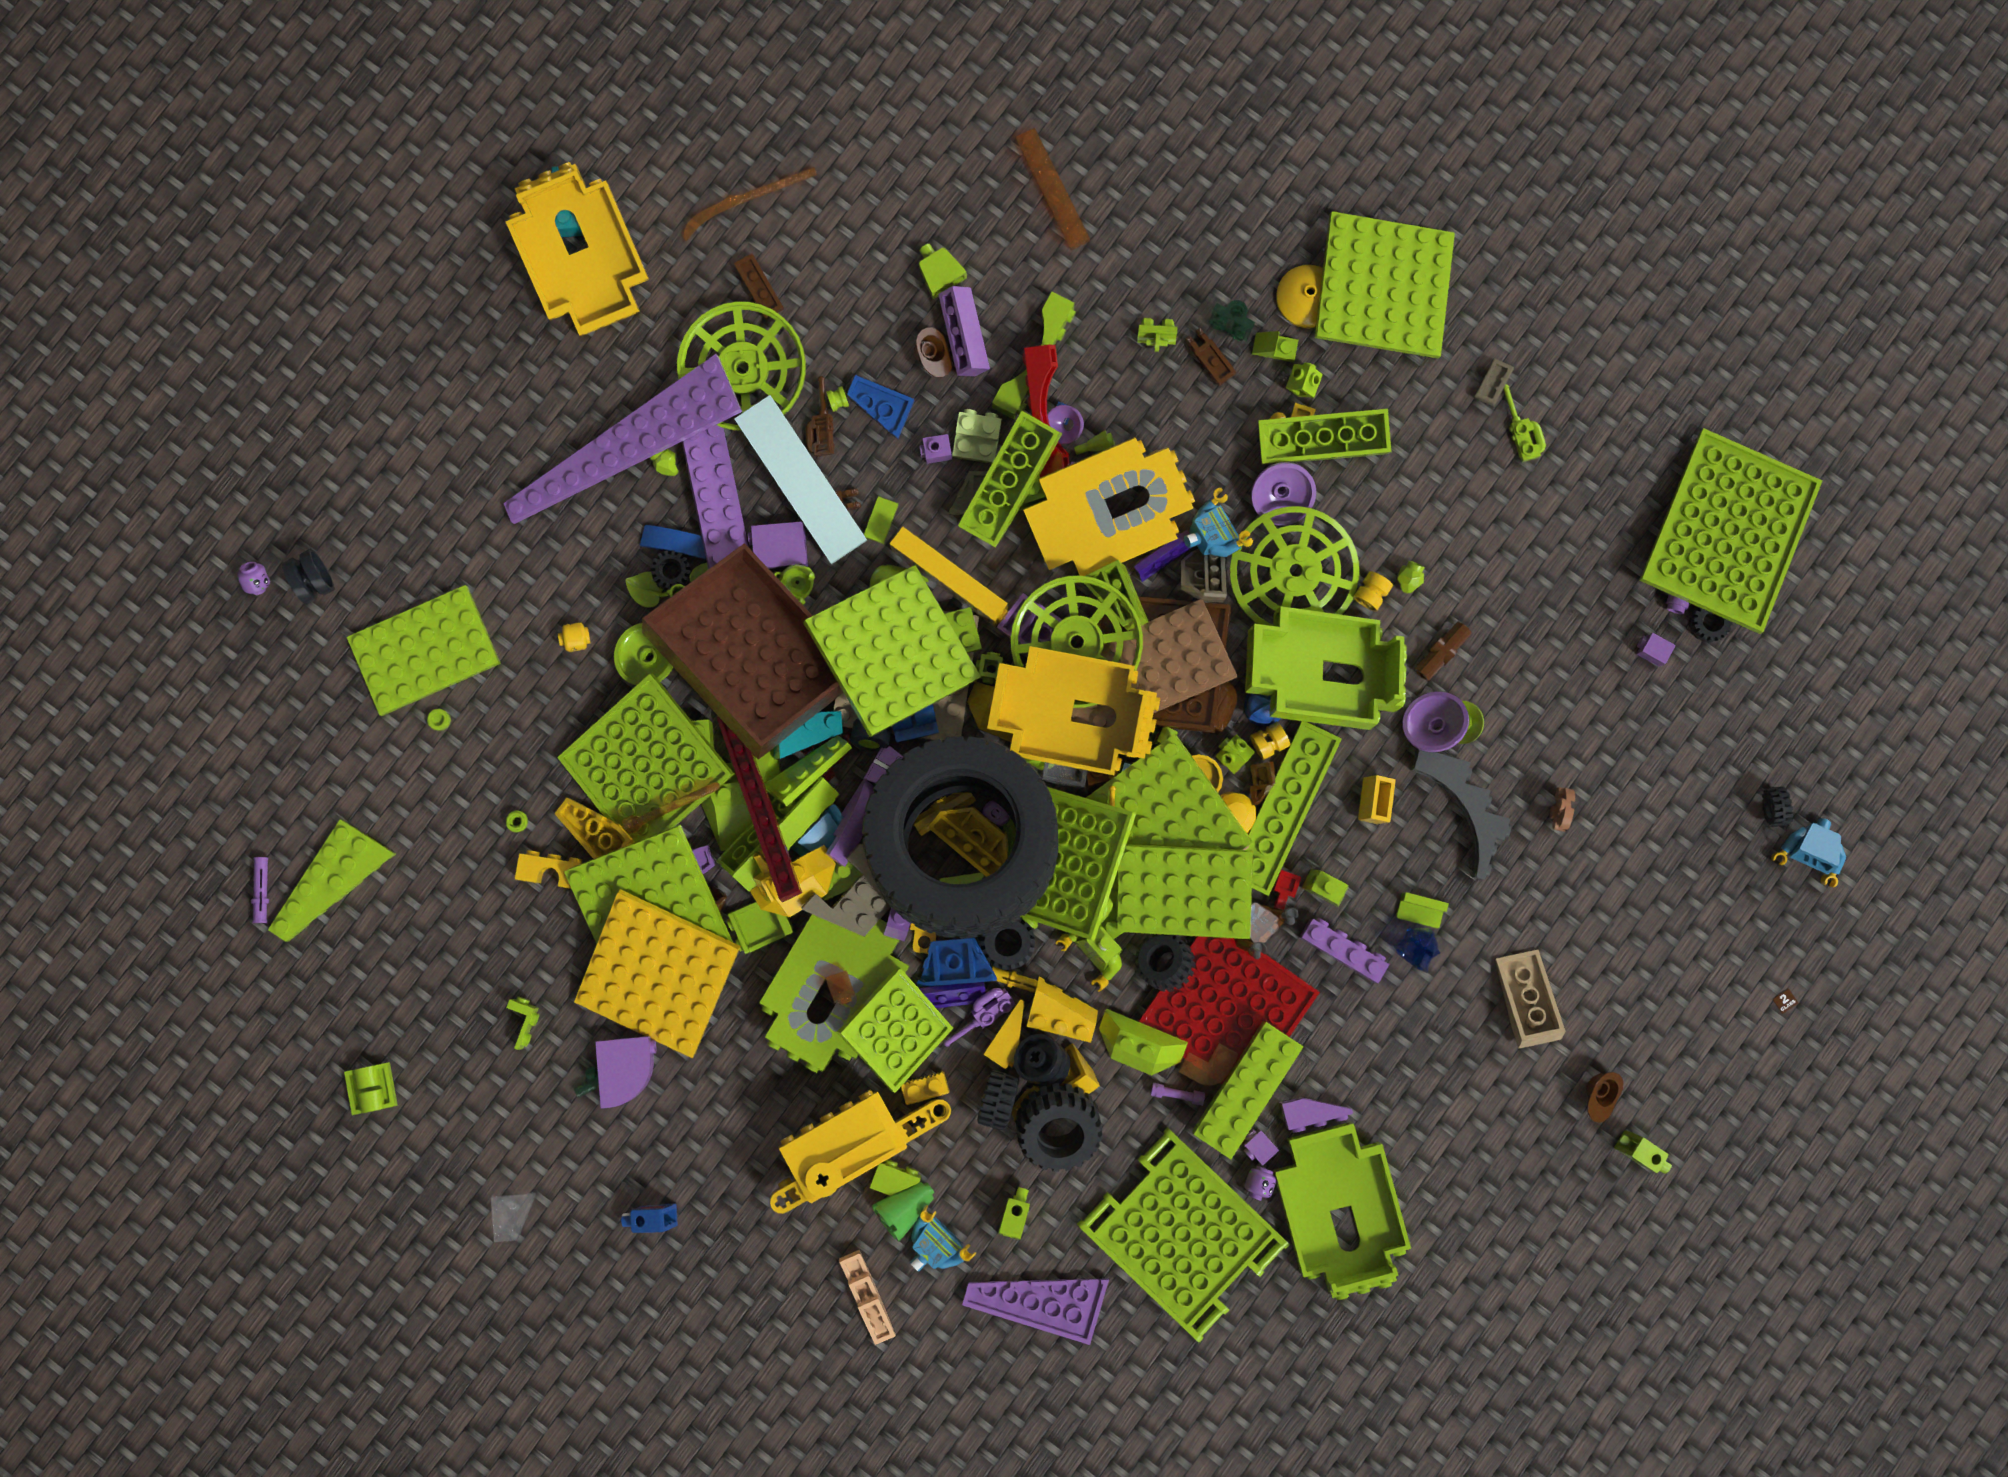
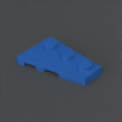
M855 375L847 393V396L895 438L899 439L915 402L913 398Z

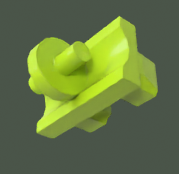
M1143 318L1138 329L1137 343H1146V345L1154 346V352H1159V346L1176 345L1177 327L1174 326L1173 319L1162 320V326H1154L1153 319Z

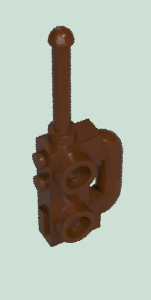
M823 376L818 378L821 410L819 415L812 416V420L807 423L805 429L807 449L817 457L832 455L835 448L833 443V417L826 410L825 378ZM814 430L817 433V443L814 440Z

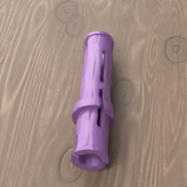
M254 857L253 899H251V904H253L252 923H267V904L269 903V899H267L268 857ZM260 870H261V888H260Z

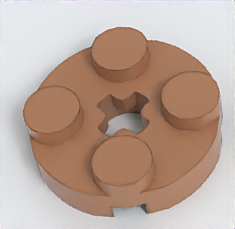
M1558 787L1555 793L1556 804L1551 806L1549 817L1553 819L1552 829L1566 832L1565 830L1569 829L1574 814V808H1571V801L1575 802V792L1570 788Z

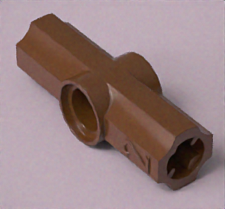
M1457 621L1445 636L1441 637L1429 649V653L1414 670L1422 679L1428 682L1443 665L1445 666L1456 655L1457 649L1470 637L1472 632L1466 625Z

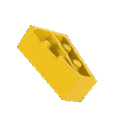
M1039 976L1027 1027L1091 1043L1098 1010L1076 997L1071 998L1064 994L1062 989L1052 987L1045 982V979Z

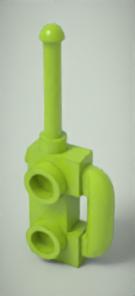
M1506 384L1503 390L1513 417L1509 430L1513 434L1512 440L1515 441L1521 462L1539 458L1541 456L1540 453L1546 447L1541 427L1537 422L1530 421L1529 418L1521 420L1518 417L1509 385ZM1531 431H1533L1537 443L1535 445L1532 443L1529 434Z

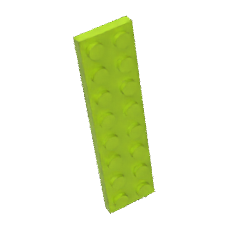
M1301 721L1275 776V784L1266 795L1255 823L1248 834L1253 841L1249 848L1246 849L1253 850L1252 889L1269 896L1342 740V738L1305 721Z

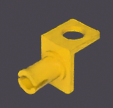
M760 850L758 851L759 855L755 853L753 858L761 872L753 877L764 900L773 902L774 899L765 884L772 877L763 851Z

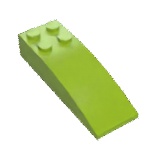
M1388 409L1258 420L1262 464L1385 455L1391 452Z
M1021 411L958 526L996 547L1028 496L1062 433Z

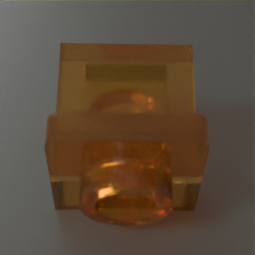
M847 970L825 977L834 1003L839 1002V1005H844L852 1002L855 992Z

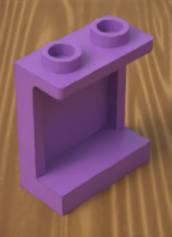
M803 522L751 526V532H748L749 545H753V553L768 569L784 568L795 564L808 567L806 534Z

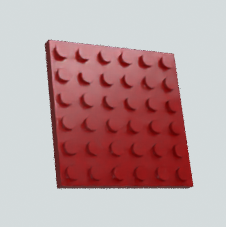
M1197 936L1190 945L1191 952L1195 956V959H1193L1195 968H1191L1194 973L1193 976H1188L1189 982L1187 984L1183 982L1180 989L1174 987L1172 992L1159 990L1138 1022L1188 1042L1183 1058L1220 1084H1223L1263 1021L1290 1037L1320 992L1268 955L1260 952L1261 957L1255 959L1248 952L1238 948L1234 938Z

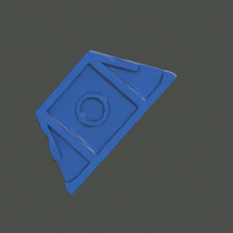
M975 938L933 941L928 950V957L924 961L922 967L924 971L921 980L917 982V987L997 981V977Z

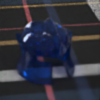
M1409 927L1404 938L1392 946L1402 958L1424 973H1428L1432 959L1441 953L1438 950L1439 945L1435 933L1429 928L1412 929Z

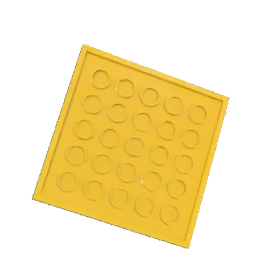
M620 889L617 892L574 1003L644 1036H650L652 1040L693 1058L741 946Z

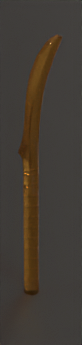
M815 168L807 169L741 195H729L720 203L701 211L688 222L684 230L685 241L713 216L746 201L816 176Z

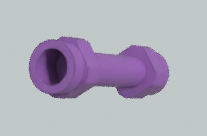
M1153 1083L1151 1088V1096L1159 1098L1167 1096L1192 1101V1104L1203 1106L1205 1093L1200 1091H1182L1164 1087V1084Z

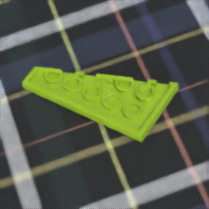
M340 819L268 931L285 942H289L309 926L313 920L325 913L329 907L362 883L367 876L378 870L383 863L394 857L396 853Z

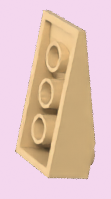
M1539 950L1496 958V966L1518 1049L1561 1040L1566 1031Z

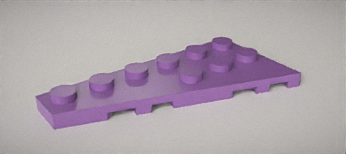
M1109 1278L969 1282L962 1305L1090 1345Z

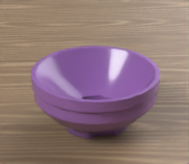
M1060 405L1048 413L1050 426L1062 433L1058 441L1060 444H1070L1081 436L1084 422L1077 409L1069 405ZM1067 418L1072 419L1074 423L1070 431H1067L1063 426V422Z

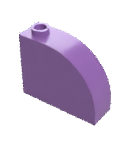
M650 1036L596 1042L601 1108L616 1107L629 1102L645 1089L653 1072V1053L657 1051L656 1041L652 1040Z

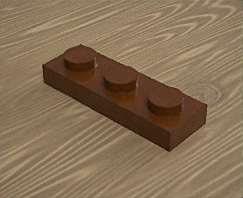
M753 253L734 263L757 304L768 307L777 313L784 310L783 305ZM763 314L765 319L770 318L769 316Z

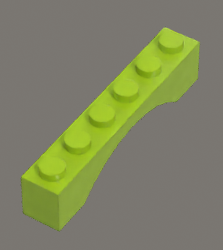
M1051 292L1042 309L1044 335L1041 345H1055L1057 340L1061 341L1066 332L1064 329L1066 323H1071L1076 314L1074 302L1054 292ZM1027 369L1011 381L1002 384L992 402L993 409L1014 420L1021 411L1025 410L1027 404L1024 402L1027 396H1030L1029 388L1025 382Z

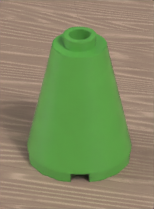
M920 1181L916 1185L874 1203L872 1209L876 1215L880 1214L881 1223L894 1239H897L899 1242L917 1221L926 1205L929 1206L933 1201L932 1194H934V1191L927 1182L923 1184Z

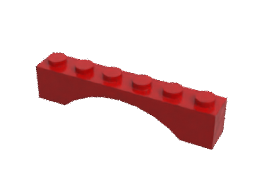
M1048 344L1024 348L1023 363L1027 368L1025 382L1030 393L1028 406L1032 410L1034 418L1050 426L1047 414V394L1052 376L1058 367L1056 345ZM1059 442L1041 471L1040 478L1070 465L1068 452Z

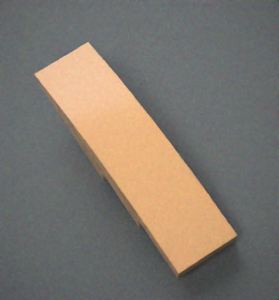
M860 1250L839 1258V1263L847 1277L848 1285L874 1344L876 1345L895 1337L896 1335Z

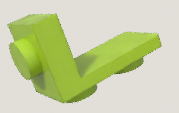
M522 997L509 999L506 1007L527 1015L514 1047L517 1050L528 1046L531 1040V1034H529L531 1027L535 1026L539 1019V1014L537 1013L539 1008L530 1005V1000Z

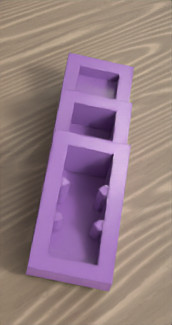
M863 779L841 815L844 818L833 835L836 838L826 852V855L844 867L848 863L846 857L859 844L863 836L862 824L863 817L866 815V804L870 795L874 793V786L865 779Z

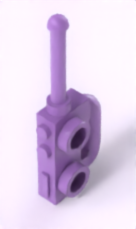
M993 988L978 998L973 1004L974 1010L971 1011L975 1017L972 1020L973 1022L948 1040H945L944 1046H950L951 1043L974 1027L981 1025L984 1028L991 1025L999 1016L1011 1011L1016 1003L1006 989ZM996 997L995 1000H993L992 1002H990L989 1004H987L986 1006L983 1007V1005H985L986 1003H988L989 1001H991L993 998Z

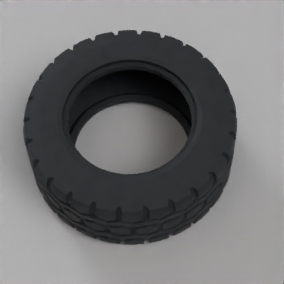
M963 736L946 737L945 740H932L924 743L921 748L917 746L903 755L902 759L898 758L886 770L887 773L883 774L873 788L874 793L870 795L867 801L866 815L863 817V849L874 881L882 896L891 908L896 910L897 914L910 924L913 923L923 931L935 932L943 937L954 938L959 936L960 938H973L980 934L985 936L1000 931L999 928H1006L1020 919L1019 917L1025 916L1037 904L1036 901L1041 899L1049 885L1048 882L1054 874L1058 857L1056 810L1045 782H1042L1038 772L1030 764H1026L1027 761L1013 750L1008 751L1007 747L993 741L986 742V739L978 737H968V739H964ZM969 792L988 797L998 803L1008 813L1016 828V837L1012 851L1003 865L990 876L969 884L944 883L931 878L921 871L909 856L908 841L911 828L922 810L936 799L953 793Z

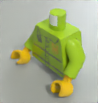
M1099 926L1095 941L1071 933L1062 934L1056 941V944L1062 942L1065 945L1061 951H1066L1072 944V941L1075 942L1102 973V975L1091 982V985L1098 982L1100 985L1098 992L1107 987L1109 984L1108 980H1111L1122 967V961L1119 956L1122 951L1121 947L1101 926Z

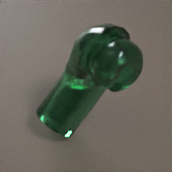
M594 1067L586 1069L585 1082L574 1088L578 1098L597 1088L599 1082L598 1069Z

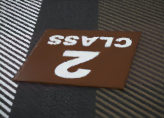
M1787 989L1773 999L1782 1014L1799 1004L1790 989Z

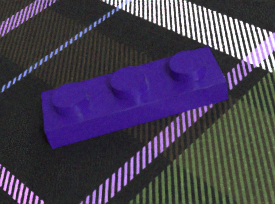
M1185 530L1183 533L1177 534L1178 539L1158 547L1147 558H1142L1134 566L1138 578L1142 582L1191 549L1184 542V536L1190 533Z
M984 982L919 988L935 1008L974 1004L978 998L986 993Z

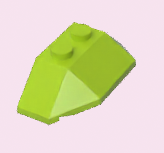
M1109 1009L1105 1010L1099 1027L1111 1059L1151 1076L1180 1063L1188 1044L1184 1040Z

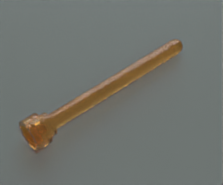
M713 782L639 817L637 815L626 817L623 819L624 828L628 834H634L640 830L643 824L719 790L720 784Z

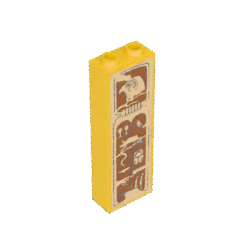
M902 527L890 542L893 553L911 566L916 565L919 572L965 606L971 607L972 611L991 625L996 627L998 623L1000 624L1009 612L1007 602L909 530Z

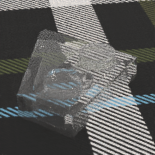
M535 1192L491 1197L494 1242L514 1241L519 1238L534 1201Z

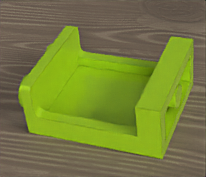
M757 902L728 913V926L731 931L735 930L738 937L735 940L736 944L741 946L740 952L744 951L745 954L795 933L789 917L761 910Z

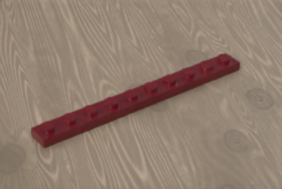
M718 716L717 720L778 898L783 903L802 894L797 875L755 756Z

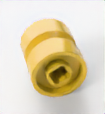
M1369 571L1363 580L1364 586L1359 587L1353 598L1363 607L1377 612L1383 602L1382 597L1388 595L1393 584L1382 575Z
M1277 721L1267 726L1265 732L1260 730L1250 735L1251 742L1262 760L1273 756L1275 750L1280 752L1290 746V741L1284 729Z

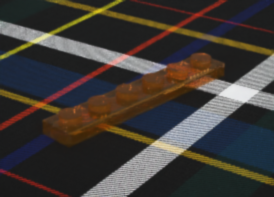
M1033 128L1016 136V141L1070 250L1090 242V237L1036 129Z

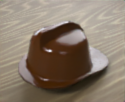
M935 328L921 330L917 335L914 347L916 358L930 375L935 377L948 375L952 368V360L944 336Z
M1599 1073L1593 1076L1587 1083L1586 1092L1589 1099L1587 1112L1594 1122H1604L1613 1112L1624 1084L1622 1077L1618 1073Z

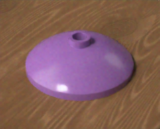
M1290 462L1273 464L1264 469L1256 478L1251 491L1252 504L1259 516L1283 507L1301 506L1312 508L1316 499L1315 482L1310 473L1298 464ZM1279 487H1285L1284 491L1278 492ZM1285 513L1270 519L1274 525H1289L1301 520L1306 514Z
M1431 692L1418 697L1409 705L1403 717V730L1408 741L1416 748L1426 752H1440L1452 748L1462 740L1469 726V715L1463 702L1456 696L1446 692Z

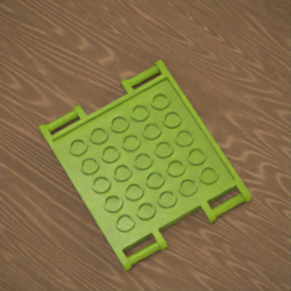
M1167 1127L1163 1131L1164 1135L1144 1156L1141 1155L1138 1158V1161L1150 1171L1121 1203H1118L1111 1194L1106 1192L1103 1195L1104 1199L1084 1220L1081 1219L1077 1225L1196 1341L1200 1342L1204 1338L1203 1335L1220 1316L1229 1311V1308L1218 1299L1247 1266L1261 1277L1264 1273L1263 1270L1283 1248L1287 1249L1290 1244ZM1172 1140L1175 1145L1156 1166L1152 1165L1150 1161ZM1111 1205L1114 1211L1093 1231L1090 1226ZM1274 1238L1277 1243L1257 1264L1253 1262L1254 1258ZM1214 1304L1217 1308L1195 1329L1192 1325Z

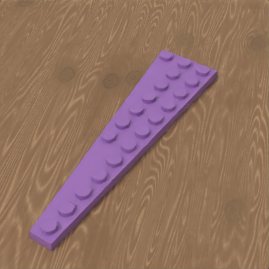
M715 354L507 500L504 506L510 521L516 524L741 413V407L719 356Z

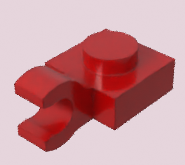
M1283 870L1280 871L1273 888L1274 892L1279 893L1273 908L1284 910L1288 897L1295 898L1301 880L1300 876Z

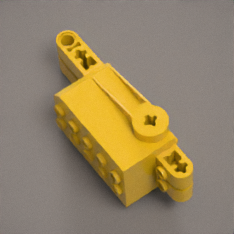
M869 1090L858 1096L860 1098L859 1101L855 1103L849 1101L840 1106L839 1109L841 1111L833 1115L830 1112L821 1117V1122L813 1126L811 1123L800 1129L801 1134L793 1137L791 1134L780 1141L782 1145L778 1146L795 1179L791 1180L788 1177L778 1183L779 1188L773 1191L770 1196L771 1208L775 1212L783 1214L805 1201L813 1203L822 1197L832 1195L837 1188L905 1150L907 1147L906 1143L946 1121L951 1114L950 1105L944 1100L934 1099L894 1121L880 1094ZM940 1104L943 1112L940 1116L936 1117L933 1109L936 1105ZM916 1117L923 1118V1121H921V1127L918 1125H914L911 1127V1125L907 1122L910 1121V1123H915L917 1121ZM820 1173L824 1176L823 1182L818 1180L817 1175ZM788 1191L789 1197L793 1201L790 1202L787 1198L784 1206L780 1203L776 1205L777 1197L780 1195L782 1198L787 1197L785 1192Z

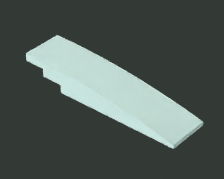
M771 395L735 418V421L831 564L867 541Z

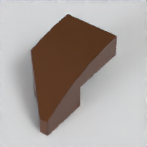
M1274 762L1250 765L1254 785L1250 787L1252 805H1258L1274 786Z

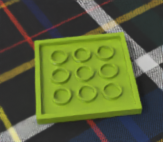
M896 967L837 1032L889 1090L896 1093L951 1032L953 1027L901 968Z

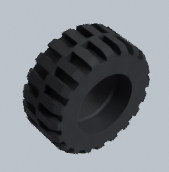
M1059 1083L1052 1084L1051 1087H1046L1045 1085L1040 1087L1039 1091L1036 1092L1034 1090L1031 1092L1029 1099L1025 1098L1021 1102V1108L1017 1110V1119L1015 1120L1017 1138L1022 1154L1025 1158H1029V1162L1037 1166L1039 1164L1041 1169L1048 1170V1168H1051L1052 1171L1059 1172V1169H1065V1171L1072 1170L1071 1167H1079L1084 1164V1160H1090L1093 1157V1152H1096L1100 1147L1099 1142L1102 1140L1103 1134L1098 1107L1088 1093H1084L1083 1089L1079 1087L1074 1089L1071 1084L1065 1083L1064 1086H1059ZM1057 1118H1068L1078 1123L1071 1132L1062 1136H1048L1040 1132V1129L1047 1122Z

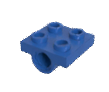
M933 704L892 725L897 743L939 734Z

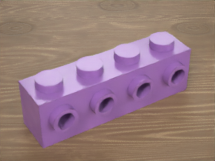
M952 286L939 293L957 376H977L989 370L990 367L971 288Z
M1320 918L1316 920L1309 919L1299 936L1300 939L1373 983L1380 982L1390 965L1385 962L1386 958L1375 951L1371 954L1366 951V945L1357 940L1354 943L1346 939L1348 936L1346 933L1339 929L1331 930L1328 928L1329 923Z

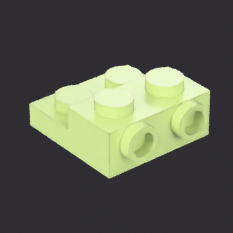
M971 409L959 412L952 457L992 464L996 458L1002 423L998 415L994 413H985V416L977 415V411Z

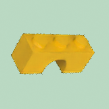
M527 850L526 854L519 853L515 880L541 883L543 873L547 869L553 868L559 875L558 887L571 888L564 871L582 864L583 860L570 857L569 861H563L560 855L548 854L547 858L539 857L540 852Z

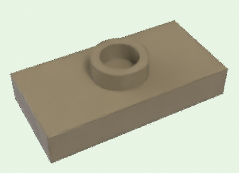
M1494 358L1475 394V399L1494 407L1514 367Z

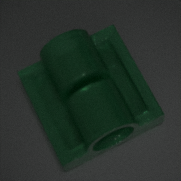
M1240 300L1231 301L1227 307L1216 303L1209 321L1214 329L1218 331L1224 330L1238 341H1247L1255 324L1254 321L1246 318L1248 308Z

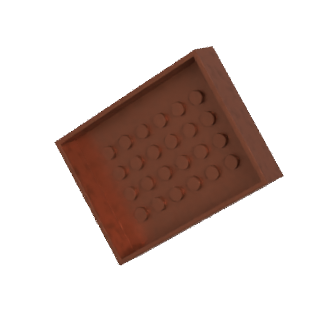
M745 543L642 619V634L758 760L843 693L803 623L813 615Z

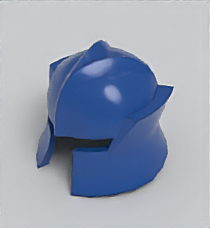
M1253 693L1246 695L1244 703L1245 714L1251 723L1260 727H1267L1281 719L1269 717L1270 696Z

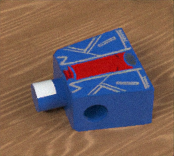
M676 1203L640 1206L631 1210L630 1213H623L621 1223L623 1227H631L632 1233L665 1232L678 1226Z

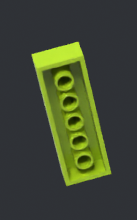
M821 776L788 806H785L776 798L771 801L788 851L805 834L810 825L819 819L822 812L834 803L835 798L839 795ZM753 822L716 860L722 868L748 891L757 886L753 877L761 872L753 858L755 853L759 855L758 851L762 850Z
M1263 1021L1192 1130V1134L1229 1159H1232L1304 1046Z

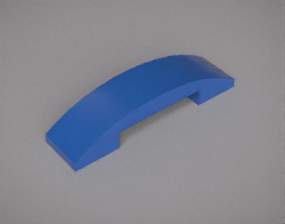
M644 526L640 546L660 551L668 550L672 552L673 550L676 553L680 552L683 555L706 561L702 536L664 527Z

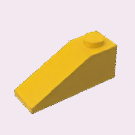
M1022 999L1019 1000L984 1052L985 1056L1004 1069L1008 1065L1013 1067L1014 1055L1019 1046L1024 1000Z

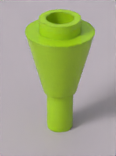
M1106 430L1088 440L1087 443L1075 446L1074 448L1078 455L1087 451H1104L1115 444L1112 434H1107Z

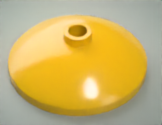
M1301 265L1295 267L1283 276L1278 285L1276 301L1279 311L1287 321L1298 327H1316L1323 268L1319 266ZM1308 289L1313 290V291H1314V294H1313V295H1309V294L1307 293V290H1308Z

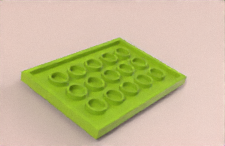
M467 585L347 637L380 716H384L501 664Z
M1126 844L1118 868L1117 932L1250 939L1253 850Z

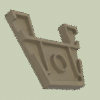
M858 844L846 857L861 872L858 879L832 907L826 904L817 894L813 893L801 908L806 912L865 937L891 906L879 891L868 866L863 846Z

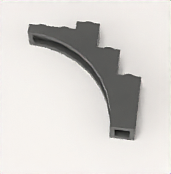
M1417 749L1410 771L1426 776L1440 785L1459 805L1470 826L1474 842L1475 861L1472 878L1485 880L1486 877H1489L1492 869V864H1489L1491 855L1494 856L1497 850L1495 840L1502 841L1510 835L1512 827L1509 824L1510 819L1485 812L1486 809H1489L1492 797L1489 796L1490 790L1465 783L1469 781L1472 774V769L1469 768L1471 762L1436 752H1426Z

